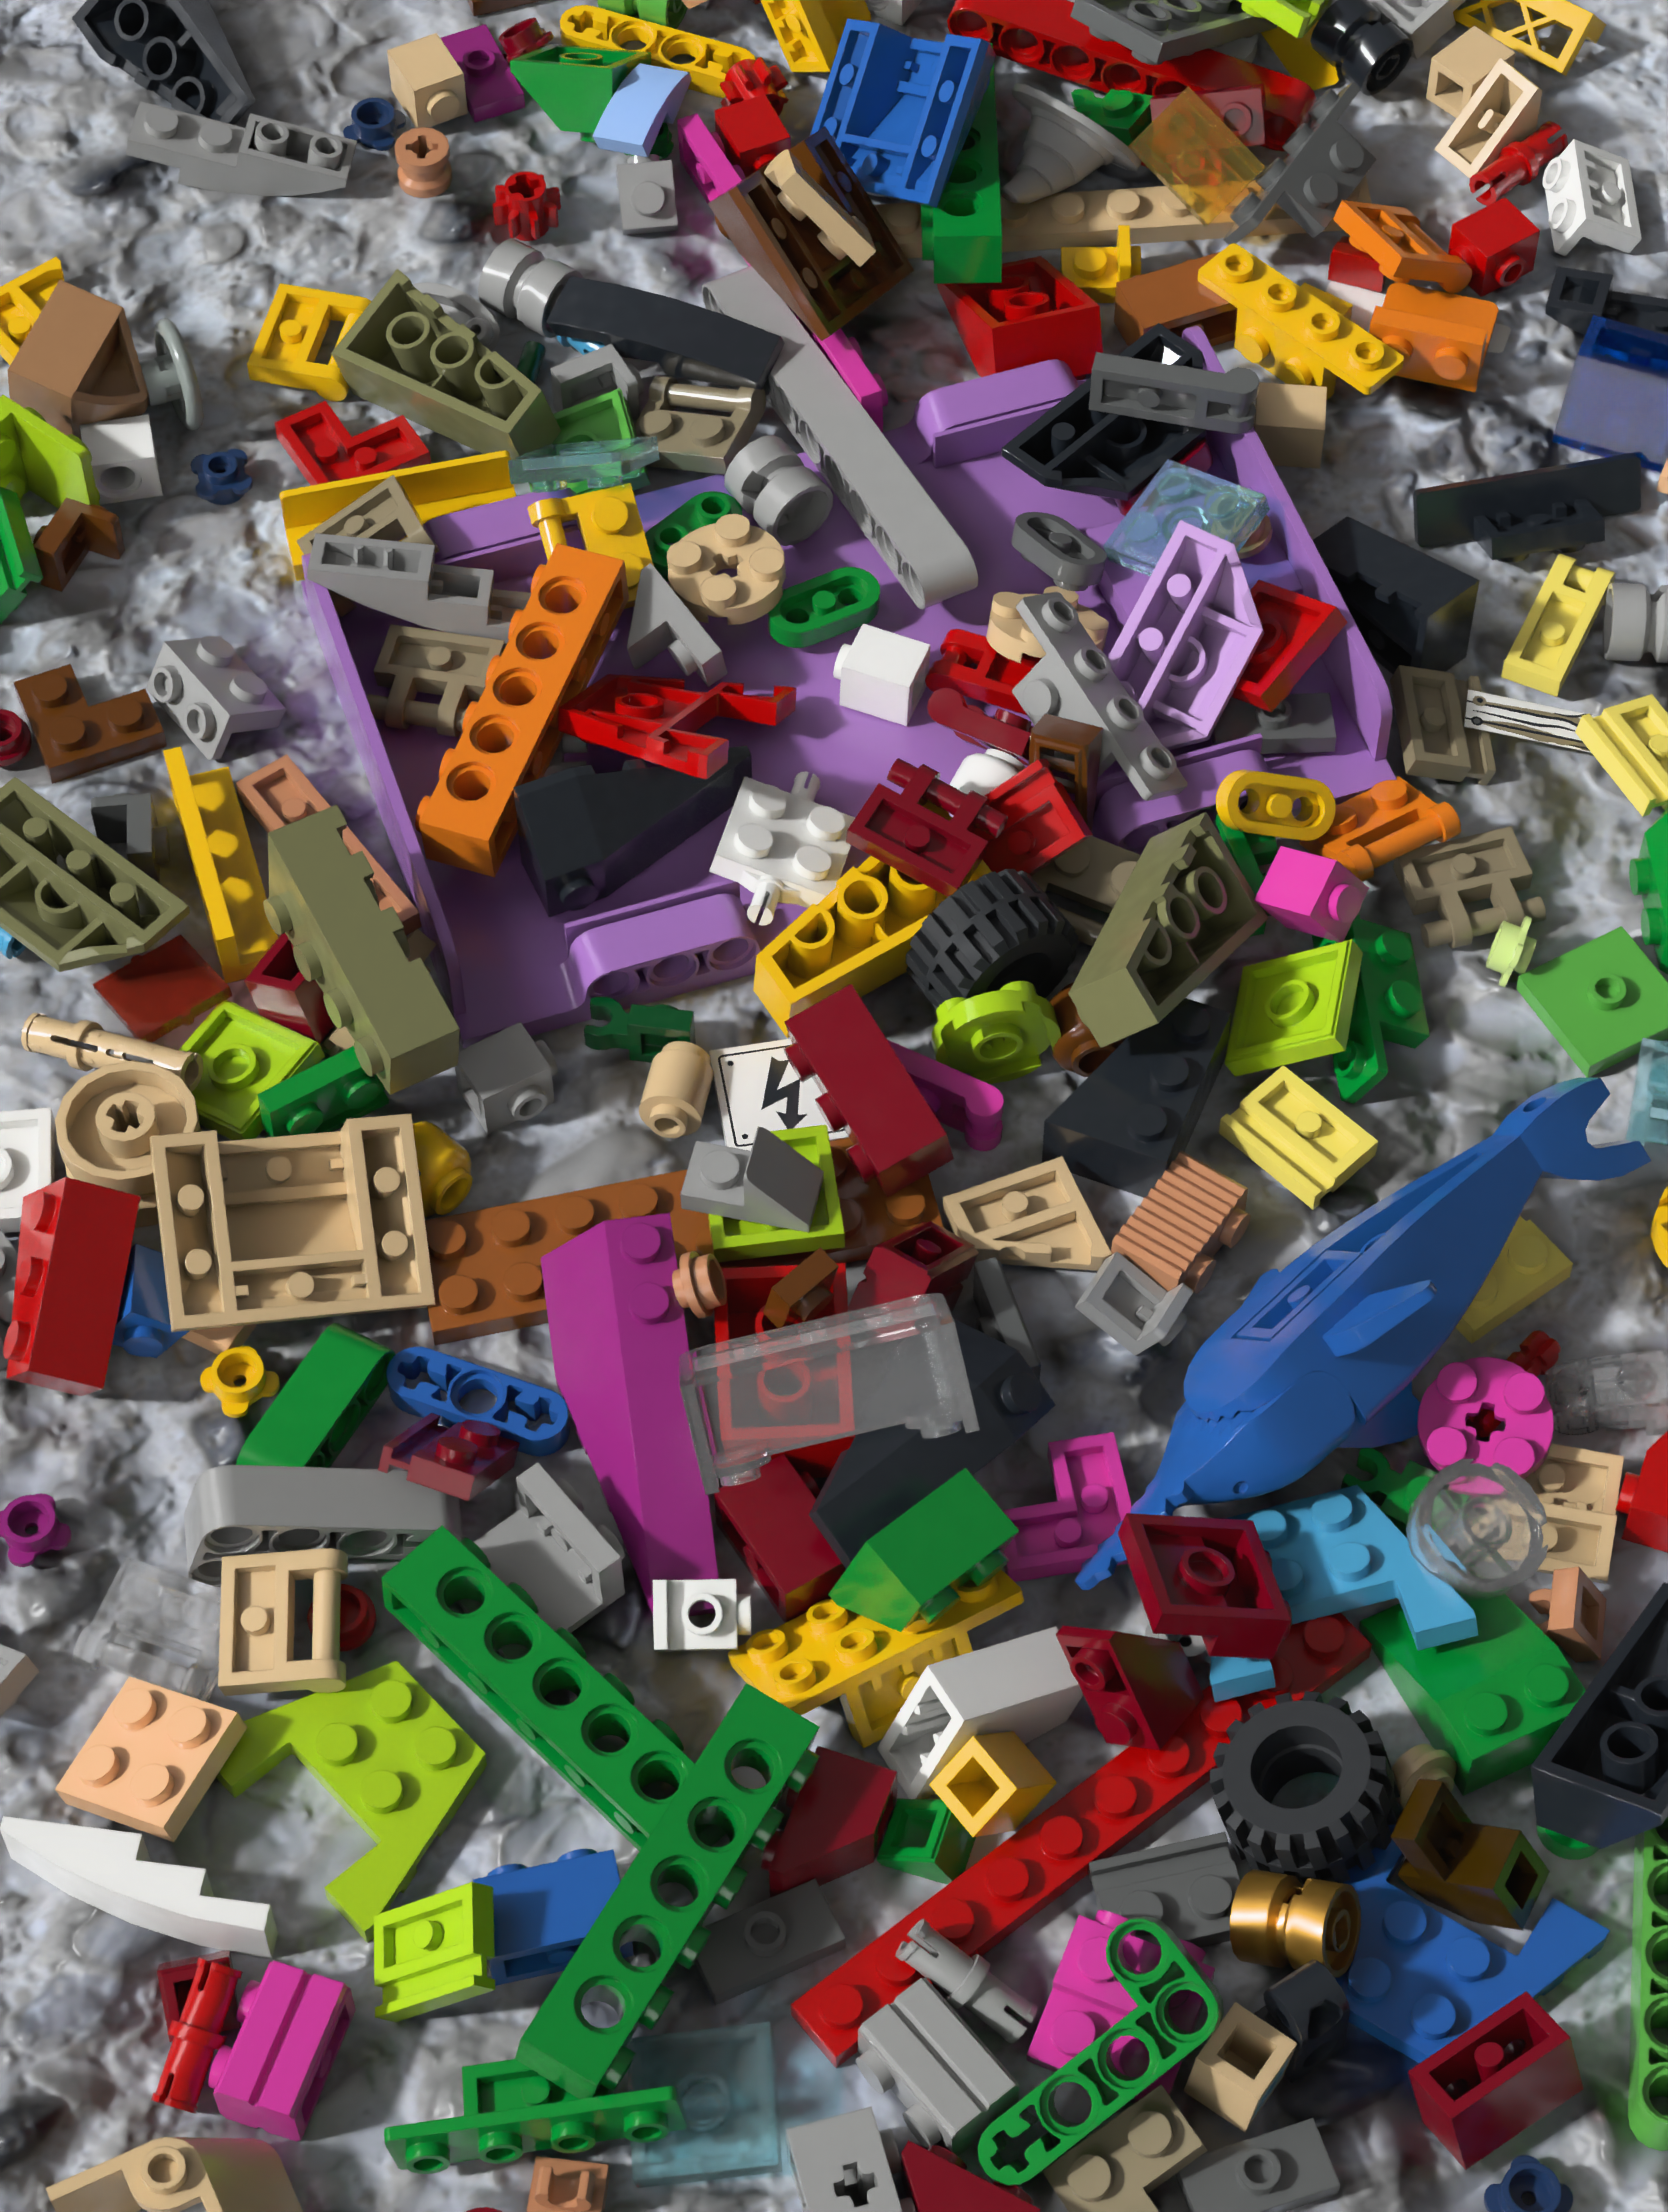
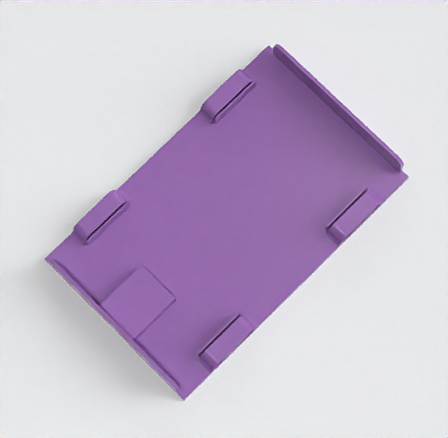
M1199 326L1183 330L1182 339L1202 352L1203 370L1225 373L1203 330ZM1057 359L1046 360L928 392L916 404L914 416L909 423L882 433L965 543L977 569L978 586L975 589L923 610L919 609L808 455L805 452L797 454L804 466L810 468L830 488L833 494V506L827 519L811 536L795 545H781L785 555L786 579L782 585L783 590L843 567H857L870 572L880 585V603L876 617L867 625L930 644L929 669L933 662L941 660L940 647L948 631L961 629L986 637L993 596L996 593L1043 594L1045 588L1057 586L1053 582V578L1034 563L1023 559L1021 553L1011 544L1015 519L1022 513L1042 512L1058 516L1069 522L1106 552L1107 558L1102 580L1098 584L1088 586L1084 591L1075 592L1079 595L1078 604L1090 608L1109 622L1105 647L1103 649V653L1107 657L1180 520L1212 534L1217 515L1223 508L1232 503L1249 502L1267 514L1272 526V538L1269 544L1258 554L1240 559L1250 590L1258 580L1336 606L1348 622L1332 640L1328 649L1316 659L1290 692V694L1330 693L1337 737L1335 752L1261 754L1263 740L1261 733L1214 746L1210 736L1207 741L1169 750L1175 758L1177 768L1188 785L1180 794L1150 801L1142 799L1118 761L1115 760L1098 777L1092 828L1093 837L1141 855L1151 837L1204 812H1207L1220 834L1215 823L1216 815H1218L1216 810L1218 788L1229 774L1242 769L1321 781L1331 790L1335 799V805L1372 789L1379 782L1397 780L1386 759L1392 723V703L1388 686L1254 427L1243 434H1231L1206 429L1205 438L1213 457V464L1206 471L1204 479L1193 486L1185 488L1167 503V508L1135 517H1127L1120 513L1115 499L1046 487L1001 456L1003 446L1086 381L1076 380L1066 362ZM717 474L634 496L644 533L700 493L717 491L730 495L724 487L725 475ZM551 487L433 518L424 525L440 549L435 554L434 564L494 570L493 589L531 593V583L537 567L540 564L546 565L548 560L539 528L532 526L527 508L540 500L548 498L562 499L577 494L568 487ZM742 508V515L749 520L750 525L761 528L753 515L747 513ZM577 520L562 523L568 546L585 550ZM311 553L301 556L305 581L301 582L303 597L409 898L419 911L421 932L436 943V946L430 952V957L448 1008L460 1028L459 1039L463 1049L519 1022L523 1024L529 1035L533 1036L591 1020L590 1000L594 997L612 998L620 1003L623 1010L631 1008V1004L645 1005L755 974L756 955L808 909L797 904L778 902L772 922L761 926L759 922L764 908H760L755 923L751 922L747 916V910L752 902L754 893L736 881L709 872L733 807L609 896L594 901L584 909L577 911L569 910L552 917H548L521 863L518 831L495 877L426 859L421 832H418L415 827L417 810L424 796H432L439 782L442 758L449 748H456L463 732H461L459 737L439 735L437 728L410 724L406 730L387 727L385 720L374 719L367 695L389 696L391 688L378 686L373 671L391 624L435 631L440 630L406 621L355 602L357 608L341 617L334 608L328 589L307 579V569ZM722 569L715 574L725 573L731 578L738 575L736 569ZM634 607L623 610L586 687L588 688L607 674L685 679L684 690L708 692L721 682L744 683L743 695L773 697L774 685L797 688L795 711L776 726L715 716L696 730V733L729 739V747L747 745L752 755V779L775 786L788 793H791L794 779L798 773L809 772L804 785L806 789L812 775L815 774L820 780V788L816 793L814 802L834 808L855 818L878 783L901 795L904 789L887 780L888 773L896 759L900 758L917 768L925 764L940 772V780L950 784L961 763L968 755L975 753L985 754L986 752L985 749L965 742L956 736L953 730L940 725L930 717L927 705L933 692L927 686L907 726L839 705L841 680L833 676L835 662L844 643L852 645L861 627L809 647L791 648L778 643L768 631V613L756 620L736 625H728L727 617L717 618L708 615L709 623L698 622L721 649L728 673L708 687L696 671L687 676L674 661L668 648L638 669L633 668L627 650ZM972 663L966 667L976 669L978 664ZM417 692L414 701L440 704L443 695ZM963 696L967 705L979 707L989 717L994 718L999 708L1032 722L1028 715ZM469 699L466 708H468L472 701L478 702V700ZM588 744V753L564 754V762L586 761L587 765H592L596 774L622 771L625 760L641 759L594 744ZM645 760L648 767L661 766ZM1052 770L1054 776L1070 780L1066 773ZM1245 790L1239 797L1238 806L1240 810H1243L1248 802V795ZM1068 793L1070 798L1075 801V795ZM1299 798L1293 803L1292 814L1294 818L1301 811V801ZM851 845L840 878L853 866L858 868L871 855Z

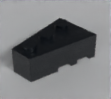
M1348 516L1313 539L1373 658L1390 673L1394 674L1399 665L1446 672L1466 658L1480 580Z
M1185 998L1158 1024L1130 1035L1044 1121L1042 1163L1062 1156L1072 1174L1143 1198L1148 1196L1151 1188L1155 1187L1157 1180L1162 1178L1164 1171L1169 1169L1171 1162L1176 1159L1178 1153L1181 1151L1185 1152L1224 1063L1232 1013Z

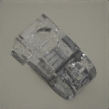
M1667 1349L1572 1359L1553 1365L1545 1373L1546 1397L1553 1412V1430L1558 1433L1583 1435L1606 1428V1430L1645 1427L1646 1436L1664 1435L1668 1431Z

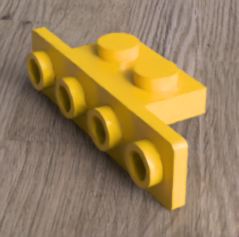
M1230 244L1198 270V282L1238 308L1234 348L1241 352L1248 361L1257 363L1285 384L1327 387V400L1334 394L1336 376H1338L1361 393L1371 395L1403 368V355L1238 244Z

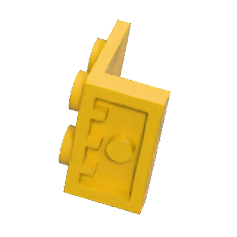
M760 0L792 72H830L847 18L862 21L871 20V14L865 0Z

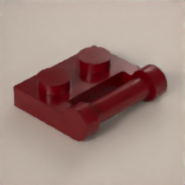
M941 688L932 693L928 700L927 709L928 714L934 721L953 730L956 736L969 744L985 750L997 749L1019 760L1023 765L1029 766L1031 729L1034 727L1031 725L1032 722L999 708L994 718L989 717L979 707L967 705L964 697L951 688Z

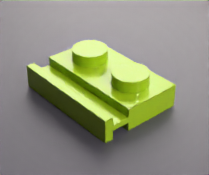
M470 1882L374 1916V1986L382 1987V2005L375 2007V2018L399 2022L495 1990V1979L487 1977V1960L495 1958L492 1886Z

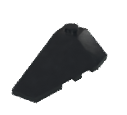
M87 0L72 17V20L102 60L111 66L119 67L135 78L134 82L146 90L154 91L170 102L171 107L175 110L235 125L256 101L209 0Z
M747 745L729 747L728 763L708 779L697 778L664 766L648 767L644 759L625 760L622 771L596 774L592 765L577 766L513 787L521 863L548 917L569 910L577 911L584 909L594 901L609 896L733 807L744 776L752 779V755Z
M1664 1582L1531 1765L1536 1823L1538 1826L1598 1849H1603L1658 1827L1667 1818L1668 1583Z

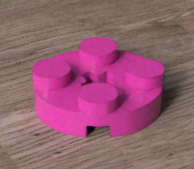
M1476 1357L1462 1362H1452L1441 1369L1437 1378L1426 1389L1420 1402L1418 1438L1425 1456L1427 1455L1430 1463L1439 1471L1440 1475L1458 1486L1469 1489L1472 1493L1481 1494L1483 1491L1495 1494L1515 1487L1517 1482L1526 1479L1532 1472L1533 1474L1544 1463L1551 1447L1554 1420L1552 1407L1545 1395L1544 1387L1534 1374L1526 1372L1522 1367L1510 1361L1494 1357ZM1481 1409L1494 1411L1495 1419L1505 1423L1504 1431H1493L1490 1435V1441L1477 1440L1476 1429L1466 1426L1468 1417L1478 1416Z

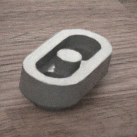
M1026 512L1016 517L1011 539L1012 546L1021 553L1023 559L1034 563L1053 578V582L1058 587L1069 591H1084L1088 586L1098 584L1102 580L1107 558L1106 552L1069 522L1058 516L1042 512Z

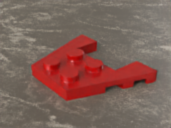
M607 674L559 707L558 731L578 737L581 741L588 744L602 745L697 778L708 779L728 763L729 739L697 734L696 730L715 716L776 726L795 711L797 688L774 685L773 697L743 695L744 683L721 682L708 692L684 690L685 679Z

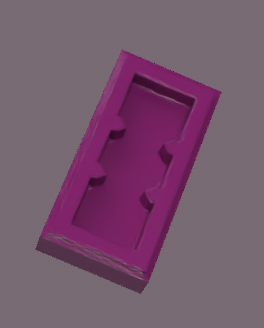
M486 24L441 37L444 45L464 73L467 109L475 123L525 108L524 92L515 76L510 72V67Z

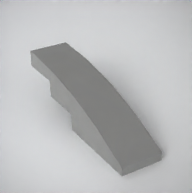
M315 533L307 569L308 580L364 606L444 632L505 640L506 645L508 643L509 626L514 613L518 609L524 610L531 596V593L493 589L494 570L434 564L435 545Z

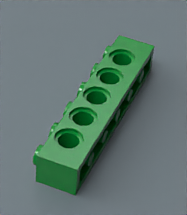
M994 64L990 73L989 86L983 95L978 113L937 208L921 205L922 261H933L934 284L1002 283V220Z
M441 1525L381 1578L384 1607L640 1851L695 1765L682 1752L684 1746L680 1738L665 1722L655 1719L651 1723L634 1707L635 1700L633 1695L615 1675L606 1673L602 1676L585 1660L587 1656L583 1647L570 1632L562 1627H558L554 1631L537 1615L539 1611L534 1600L520 1585L510 1582L506 1586L489 1570L491 1564L477 1544L467 1537H463L459 1541ZM461 1599H472L482 1605L476 1611L468 1614L456 1613L449 1608L454 1602ZM508 1644H519L529 1649L525 1656L513 1660L505 1659L496 1653L501 1647ZM558 1689L569 1690L578 1696L574 1702L564 1706L553 1705L544 1699L548 1693ZM614 1735L622 1738L627 1745L616 1752H603L594 1747L593 1742L602 1736ZM661 1781L672 1785L676 1792L666 1799L658 1800L646 1796L641 1790L649 1783ZM703 1824L695 1828V1833L699 1840L710 1847L726 1834L722 1828L713 1824Z
M748 1683L745 1684L521 2037L515 2056L517 2061L579 2099L595 2097L602 2085L613 2092L616 2090L637 2054L626 2047L640 2024L650 2030H653L675 1993L664 1986L678 1963L689 1970L693 1966L712 1933L703 1927L702 1924L714 1904L719 1905L725 1910L728 1909L749 1873L739 1867L751 1845L761 1851L766 1848L785 1815L775 1808L776 1804L787 1787L799 1793L818 1763L820 1756L810 1749L820 1728L819 1726ZM738 1767L754 1768L763 1776L766 1785L757 1789L745 1788L736 1782L731 1771ZM703 1824L717 1825L727 1833L730 1843L723 1847H710L699 1840L695 1833V1828ZM668 1882L682 1884L691 1892L694 1902L683 1907L672 1906L661 1898L657 1888ZM627 1942H642L653 1950L657 1961L647 1967L631 1965L623 1958L620 1947ZM594 2001L607 2003L616 2011L619 2022L609 2028L595 2027L584 2018L581 2008Z

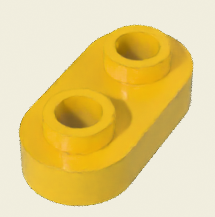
M1242 769L1229 774L1221 782L1216 794V810L1221 821L1233 830L1246 833L1311 841L1324 835L1332 825L1335 817L1336 805L1331 790L1321 781L1309 778ZM1245 790L1248 795V802L1245 808L1240 810L1238 801L1240 794ZM1299 798L1301 801V811L1294 818L1292 814L1293 803Z

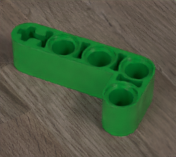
M1152 1917L1129 1919L1115 1928L1110 1934L1106 1945V1959L1112 1973L1138 2007L993 2121L982 2133L978 2144L979 2162L984 2172L994 2181L1004 2185H1020L1032 2179L1210 2038L1219 2027L1224 2015L1223 1999L1218 1989L1174 1932L1161 1920ZM1135 1930L1150 1932L1161 1945L1162 1955L1159 1964L1150 1972L1134 1970L1124 1958L1123 1946L1125 1939ZM1189 1989L1197 1992L1207 2004L1208 2017L1204 2026L1198 2031L1188 2032L1180 2029L1173 2023L1169 2015L1171 1998L1179 1990ZM1121 2036H1133L1140 2039L1149 2051L1150 2063L1148 2069L1140 2077L1123 2075L1115 2068L1112 2062L1111 2052L1113 2045ZM1074 2082L1087 2090L1091 2098L1092 2108L1089 2117L1084 2122L1072 2123L1066 2121L1058 2114L1055 2108L1054 2096L1057 2088L1062 2083ZM1034 2105L1043 2127L1059 2138L1060 2143L1054 2146L1048 2132L1025 2150L1024 2155L1029 2162L1027 2167L1019 2159L1007 2164L999 2153L1007 2144L1001 2133L1005 2131L1007 2135L1014 2138L1037 2123L1039 2119L1028 2112L1029 2107Z

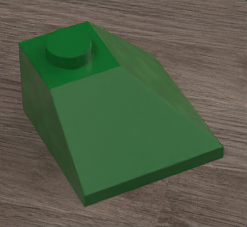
M550 44L510 60V72L561 131L580 132L581 141L596 143L593 134L614 93L640 63L651 65V52Z

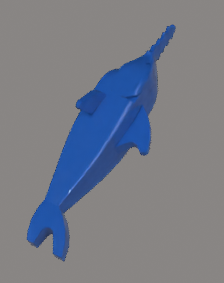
M1575 1078L1557 1083L1530 1096L1507 1115L1492 1136L1345 1222L1315 1243L1281 1272L1278 1269H1271L1260 1276L1243 1305L1204 1342L1188 1366L1184 1380V1397L1186 1401L1176 1413L1170 1437L1156 1476L1147 1485L1145 1494L1134 1503L1130 1513L1173 1516L1174 1510L1182 1506L1216 1504L1260 1496L1297 1481L1315 1468L1337 1447L1374 1448L1405 1441L1418 1435L1420 1402L1412 1394V1380L1448 1339L1467 1311L1499 1257L1539 1178L1601 1181L1624 1176L1651 1162L1640 1141L1621 1140L1596 1145L1588 1143L1585 1130L1589 1120L1610 1095L1602 1079ZM1123 1520L1115 1527L1114 1534L1098 1545L1097 1553L1082 1563L1081 1571L1074 1580L1082 1590H1090L1098 1582L1111 1577L1115 1572L1117 1564L1127 1560L1118 1536Z

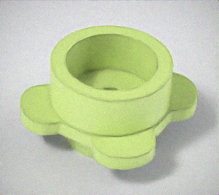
M1525 916L1521 927L1503 921L1497 931L1487 958L1486 968L1502 973L1499 986L1506 987L1513 971L1523 974L1527 970L1537 943V939L1526 936L1532 921L1531 917Z

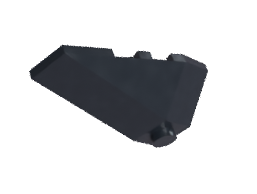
M944 1313L932 1317L894 1350L885 1367L889 1371L877 1396L868 1400L860 1415L864 1421L850 1448L840 1453L809 1513V1516L846 1569L867 1540L964 1468L973 1476L1015 1443L1056 1405L1019 1350Z

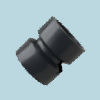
M1337 0L1317 22L1312 32L1311 46L1332 66L1342 67L1343 76L1350 82L1354 81L1361 88L1360 91L1367 96L1377 94L1387 88L1406 67L1413 52V41L1392 22L1382 25L1381 12L1368 0Z

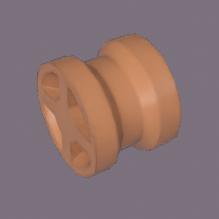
M421 127L403 133L397 139L394 147L396 161L399 164L397 174L401 189L405 193L418 198H430L444 193L450 187L453 179L451 164L448 161L450 157L448 139L442 132L433 128Z

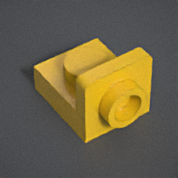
M1118 225L1117 247H1061L1060 272L1096 303H1115L1116 282L1141 274V246L1130 245L1129 225Z

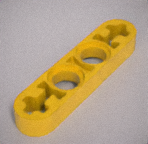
M574 6L566 10L560 19L562 45L626 50L621 47L623 43L634 40L641 41L646 44L644 48L629 51L651 52L652 66L689 72L692 79L688 89L722 99L726 95L719 85L725 81L728 70L739 61L745 59L755 60V56L749 50L595 6ZM681 54L691 55L696 58L693 62L687 64H676L670 61L672 57Z

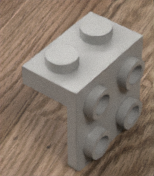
M537 1462L516 1477L521 1509L478 1538L474 1543L487 1556L491 1564L489 1570L506 1586L510 1582H515L531 1596L538 1607L539 1612L537 1615L554 1631L558 1627H562L571 1633L625 1594L621 1562L625 1558V1552L616 1536L607 1526L600 1524L595 1528L581 1512L584 1510L582 1501L569 1482L563 1477L553 1480ZM472 1599L456 1601L466 1614L472 1613L482 1606L479 1602ZM508 1644L501 1647L498 1652L503 1658L513 1660L525 1656L529 1649L519 1644Z

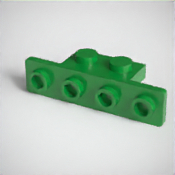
M1359 913L1353 920L1344 941L1353 939L1363 952L1346 1051L1333 1054V1065L1340 1099L1351 1104H1355L1386 1077L1388 1065L1383 1040L1415 1049L1430 1036L1410 933L1360 919ZM1312 935L1314 949L1339 943Z
M516 2059L462 2067L464 2116L386 2127L384 2129V2142L398 2169L409 2170L417 2174H433L446 2170L450 2163L477 2159L494 2164L509 2163L519 2159L523 2153L554 2149L562 2153H578L591 2149L596 2142L626 2138L639 2143L654 2142L663 2139L671 2131L686 2129L687 2118L682 2101L674 2086L613 2094V2091L602 2085L595 2097L579 2099Z

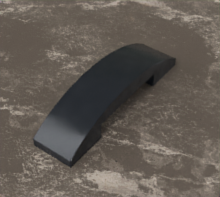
M1557 267L1546 303V315L1593 339L1617 347L1653 355L1668 356V299L1612 291L1613 274Z

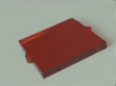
M181 934L143 956H133L131 963L92 984L96 994L136 1039L146 1040L151 1043L181 1025L189 1026L193 1024L195 1017L233 996L230 987Z

